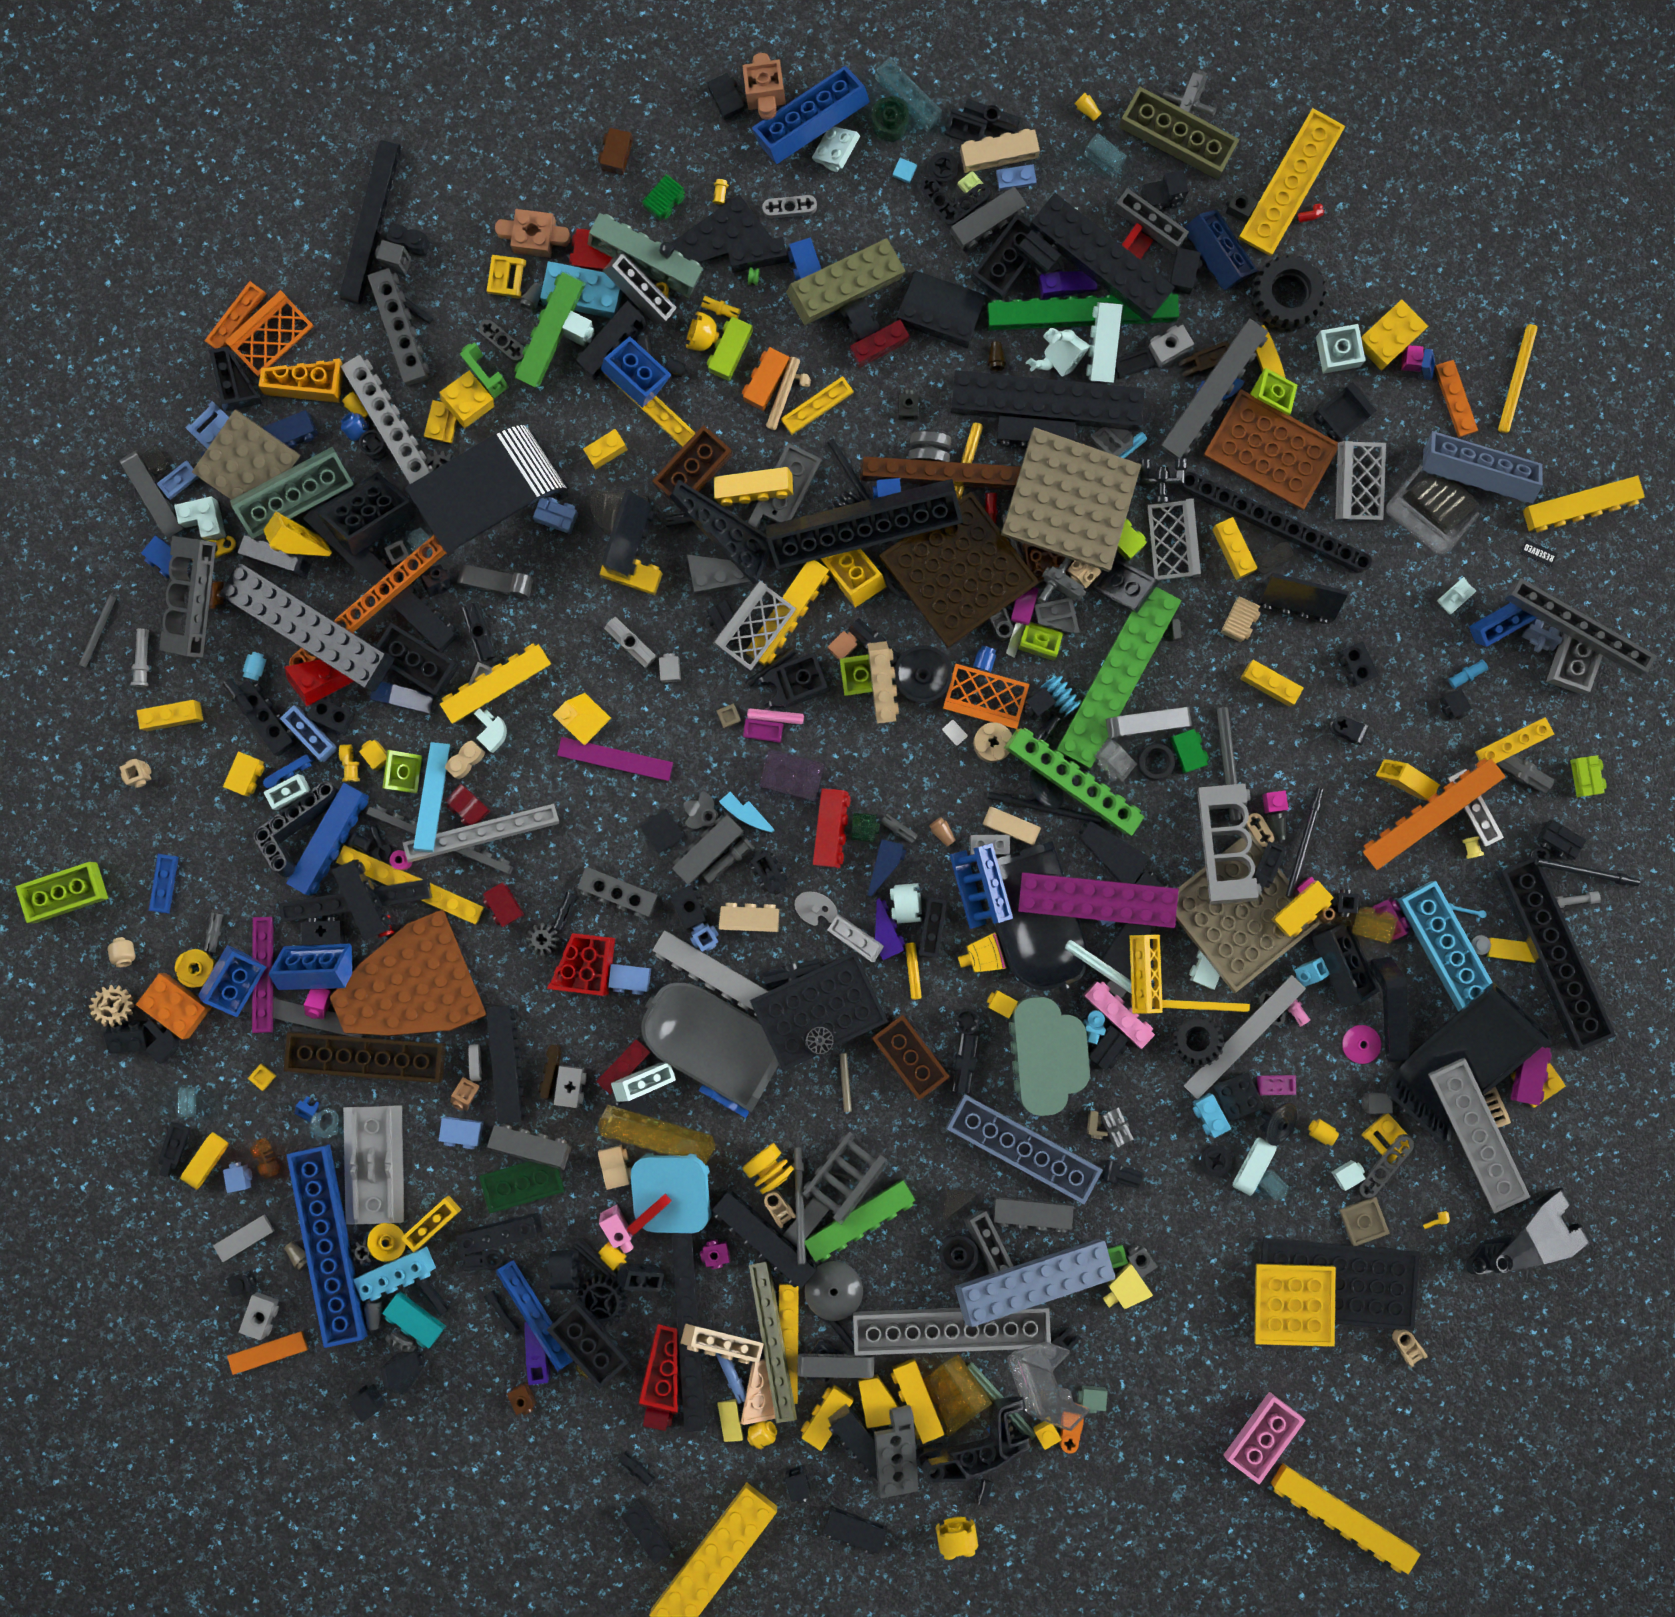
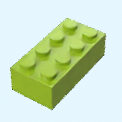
M87 862L15 886L26 923H38L108 899L96 862Z

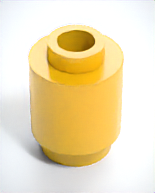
M1321 1119L1313 1120L1308 1128L1310 1131L1309 1135L1325 1145L1332 1146L1339 1136L1336 1128Z
M610 1242L598 1252L601 1256L600 1258L613 1271L615 1269L619 1270L620 1263H627L624 1260L627 1256L618 1247L613 1248Z

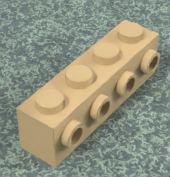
M1023 129L1015 134L1004 133L996 138L991 136L985 137L977 142L973 140L966 141L960 148L965 173L1036 159L1040 152L1035 129Z
M887 641L869 643L868 653L877 724L896 721V714H899L898 703H894L897 689L896 685H892V678H895L894 667L890 666V660H893L892 648H888Z
M685 1324L681 1344L688 1345V1350L698 1352L699 1349L705 1350L704 1354L712 1356L720 1353L722 1354L721 1358L732 1360L733 1357L739 1358L738 1362L749 1364L750 1361L759 1363L764 1343L689 1324Z

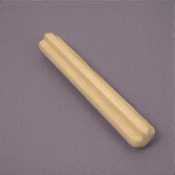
M790 357L766 427L771 430H776L800 364V360L796 357Z

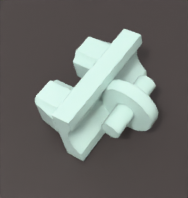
M1463 577L1437 601L1450 615L1470 598L1476 590Z

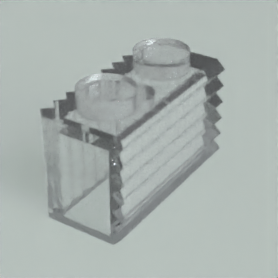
M1107 739V742H1104L1102 748H1099V751L1095 754V758L1099 761L1097 765L1105 771L1108 770L1106 774L1114 781L1118 779L1123 782L1137 765L1119 744L1110 739Z

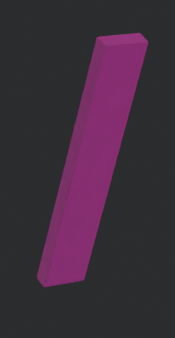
M561 737L557 756L665 781L670 780L673 762L591 743L583 745L580 741Z
M253 917L252 958L265 965L266 969L252 991V1033H273V981L269 976V972L273 966L274 917Z

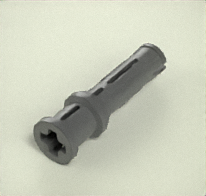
M742 836V840L734 847H729V852L702 873V876L709 884L735 861H741L742 856L749 850L755 849L745 836Z

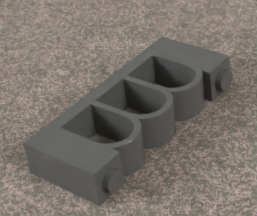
M172 536L170 555L173 556L169 563V575L172 581L166 590V602L169 608L163 616L164 631H161L159 650L184 656L203 657L216 542ZM193 559L190 580L187 574V568L189 562ZM190 586L187 607L184 601V594L187 587ZM187 613L184 633L181 627V620L183 615Z

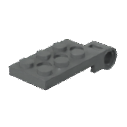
M910 1405L890 1408L889 1415L893 1429L874 1432L880 1498L918 1491L914 1418ZM893 1436H899V1440L897 1442H890ZM901 1454L898 1460H891L893 1455ZM896 1472H902L899 1478H893Z

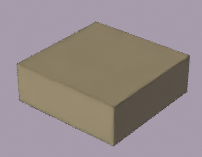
M734 703L716 710L724 729L741 722Z

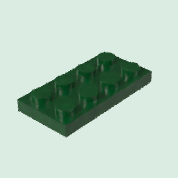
M530 1161L479 1176L489 1214L565 1191L559 1169Z

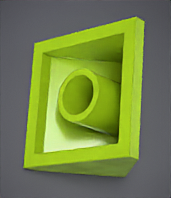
M1265 368L1250 394L1289 416L1298 385Z
M1030 622L1029 626L1025 625L1018 649L1054 661L1058 655L1063 633Z
M869 655L840 658L844 695L873 692Z
M388 750L383 789L417 793L422 756Z

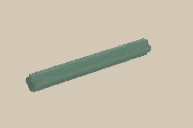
M971 1362L965 1367L966 1372L992 1401L1004 1398L974 1363ZM1017 1412L1008 1415L1011 1417V1422L1022 1435H1030L1031 1440L1035 1438V1432Z

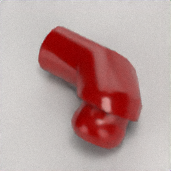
M1315 204L1312 211L1298 213L1299 223L1312 221L1323 216L1325 211L1323 210V205Z

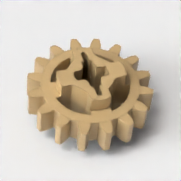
M110 985L109 990L102 987V993L95 992L97 998H91L94 1004L89 1005V1008L92 1011V1017H95L97 1023L101 1022L104 1027L109 1023L111 1027H114L116 1022L122 1025V1019L128 1021L126 1015L133 1014L130 1008H133L134 1004L131 1002L133 1000L132 996L128 995L129 993L126 989L122 991L121 986L114 989Z

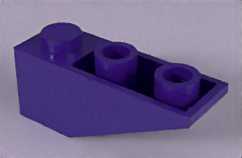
M878 898L876 904L875 940L884 945L880 955L882 960H885L904 951L903 946H905V942L902 936H897L894 930L897 928L894 919H889L886 913L889 911L885 900L881 901Z
M525 1322L528 1385L548 1383L551 1379L549 1357L528 1323Z

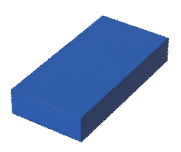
M1425 349L1422 371L1424 379L1431 380L1435 359L1432 349Z

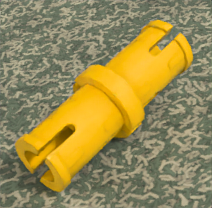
M708 296L703 298L705 302L710 304L702 302V308L714 311L719 316L739 318V316L732 312L740 315L741 309L727 305L722 300L719 302Z

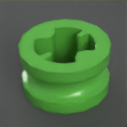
M750 267L748 285L754 283L755 286H758L759 268L753 270Z

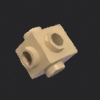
M1074 561L1066 570L1071 579L1085 588L1101 573L1100 569L1078 561Z
M132 759L119 767L121 778L126 785L139 788L146 785V781L151 780V769L144 761Z

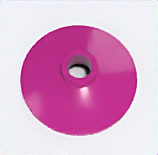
M1357 1025L1345 1033L1342 1040V1048L1345 1055L1351 1061L1366 1064L1373 1061L1379 1055L1381 1040L1373 1028L1366 1025ZM1362 1041H1365L1367 1044L1365 1048L1360 1046Z

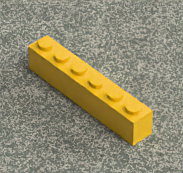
M1639 476L1534 504L1523 509L1529 532L1536 530V533L1548 530L1547 526L1554 525L1556 528L1566 525V521L1572 520L1574 523L1584 520V516L1591 515V518L1602 515V511L1608 509L1609 512L1620 510V506L1626 504L1627 507L1638 505L1639 500L1645 498Z
M816 560L806 562L782 597L795 607L796 610L758 660L762 665L766 666L767 663H772L776 657L775 651L777 648L783 647L787 641L785 637L788 632L792 633L798 625L796 621L799 616L803 617L809 609L807 605L810 600L814 601L819 594L817 590L821 584L825 586L830 578L828 575L829 569ZM785 605L777 606L778 617L786 616L790 611ZM773 610L768 619L776 618L775 610ZM776 620L765 622L767 633L774 632L777 629ZM763 626L757 634L764 633ZM765 635L755 636V648L763 647L766 644ZM752 642L750 643L747 649L753 648ZM747 651L746 654L754 659V652Z
M534 643L524 649L525 653L520 656L516 653L509 657L507 664L502 666L500 663L491 668L492 673L487 676L483 673L475 678L476 682L472 685L466 683L458 688L459 693L454 696L450 693L443 697V702L440 703V706L450 722L454 724L550 666L551 663L540 645L535 646Z

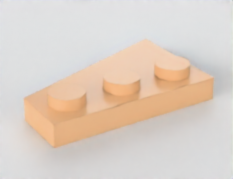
M761 1359L759 1363H752L740 1423L742 1425L775 1419L765 1359Z

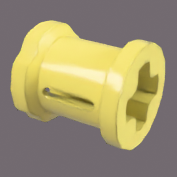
M1479 836L1462 840L1468 853L1467 859L1484 855L1480 849Z

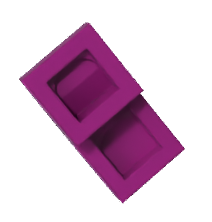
M1032 588L1015 601L1010 621L1029 626L1039 588Z

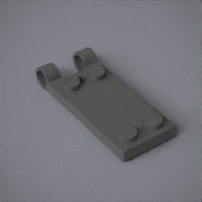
M787 443L775 468L788 467L792 472L793 495L787 496L784 499L769 498L767 501H758L748 524L757 529L763 516L777 523L793 519L822 459ZM774 510L778 512L776 515L772 514Z

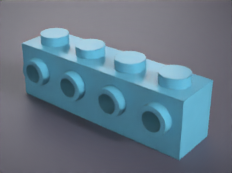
M424 1247L364 1273L353 1280L362 1301L369 1298L370 1301L380 1298L382 1292L386 1291L389 1294L398 1290L397 1286L401 1284L403 1287L414 1283L413 1279L417 1277L420 1280L431 1275L430 1271L434 1270L436 1266L428 1248Z

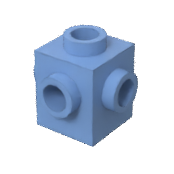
M702 922L693 927L694 931L691 932L693 937L690 940L695 948L699 947L703 952L704 950L709 951L716 947V943H718L716 937L719 934L714 925L710 927L708 922L706 924ZM706 932L708 934L707 938L702 939L700 935Z

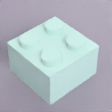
M1358 324L1321 330L1316 336L1323 374L1358 368L1365 362Z

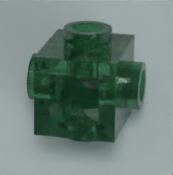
M854 813L851 840L874 842L875 834H879L880 823H876V815Z

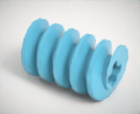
M1055 675L1040 688H1048L1047 691L1052 694L1054 700H1057L1054 706H1062L1059 713L1066 712L1065 716H1067L1082 701H1074L1077 695H1070L1072 688L1065 689L1067 682L1060 683L1063 676L1056 677Z

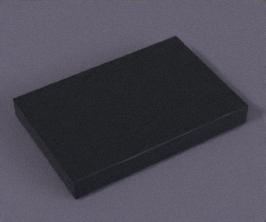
M1114 558L1111 570L1109 572L1103 570L1091 588L1099 594L1138 613L1159 581Z

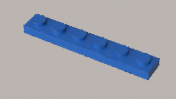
M514 1260L497 1269L496 1274L557 1372L574 1362L547 1331L552 1321Z

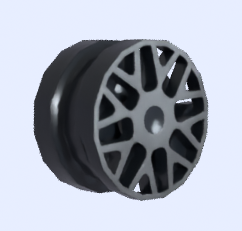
M824 1027L812 1029L805 1038L807 1050L814 1055L826 1054L833 1045L832 1033Z

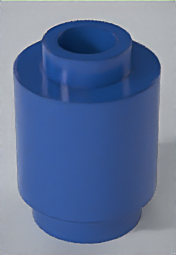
M981 646V649L977 652L973 668L991 673L996 658V650L987 646Z

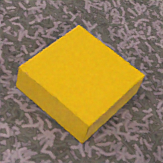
M261 1063L248 1079L260 1090L264 1091L276 1075Z

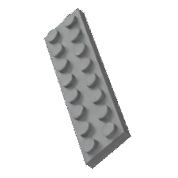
M1462 1058L1429 1073L1430 1080L1492 1211L1497 1213L1530 1198L1466 1059Z

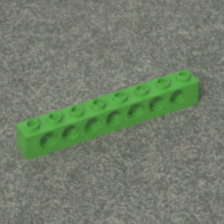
M1026 728L1016 729L1004 749L1125 835L1132 836L1144 819V816L1140 814L1141 810L1134 805L1129 806L1125 803V798L1109 792L1111 789L1105 784L1095 782L1094 776L1088 772H1085V774L1079 770L1080 767L1072 761L1067 762L1063 759L1064 755L1057 750L1053 752L1049 749L1048 743L1032 737L1033 733ZM1028 742L1033 746L1031 753H1028L1025 749ZM1043 754H1046L1048 756V762L1046 764H1043L1041 762V756ZM1058 765H1061L1063 767V773L1061 775H1059L1056 771ZM1074 776H1077L1079 779L1077 786L1072 784ZM1089 787H1092L1094 789V794L1092 797L1088 796L1087 790ZM1104 798H1108L1109 800V806L1107 808L1103 806ZM1121 808L1125 812V815L1122 819H1120L1118 816V811Z

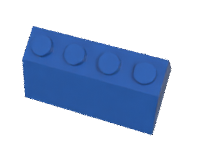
M351 944L284 946L272 966L269 976L278 990L345 988L352 975Z

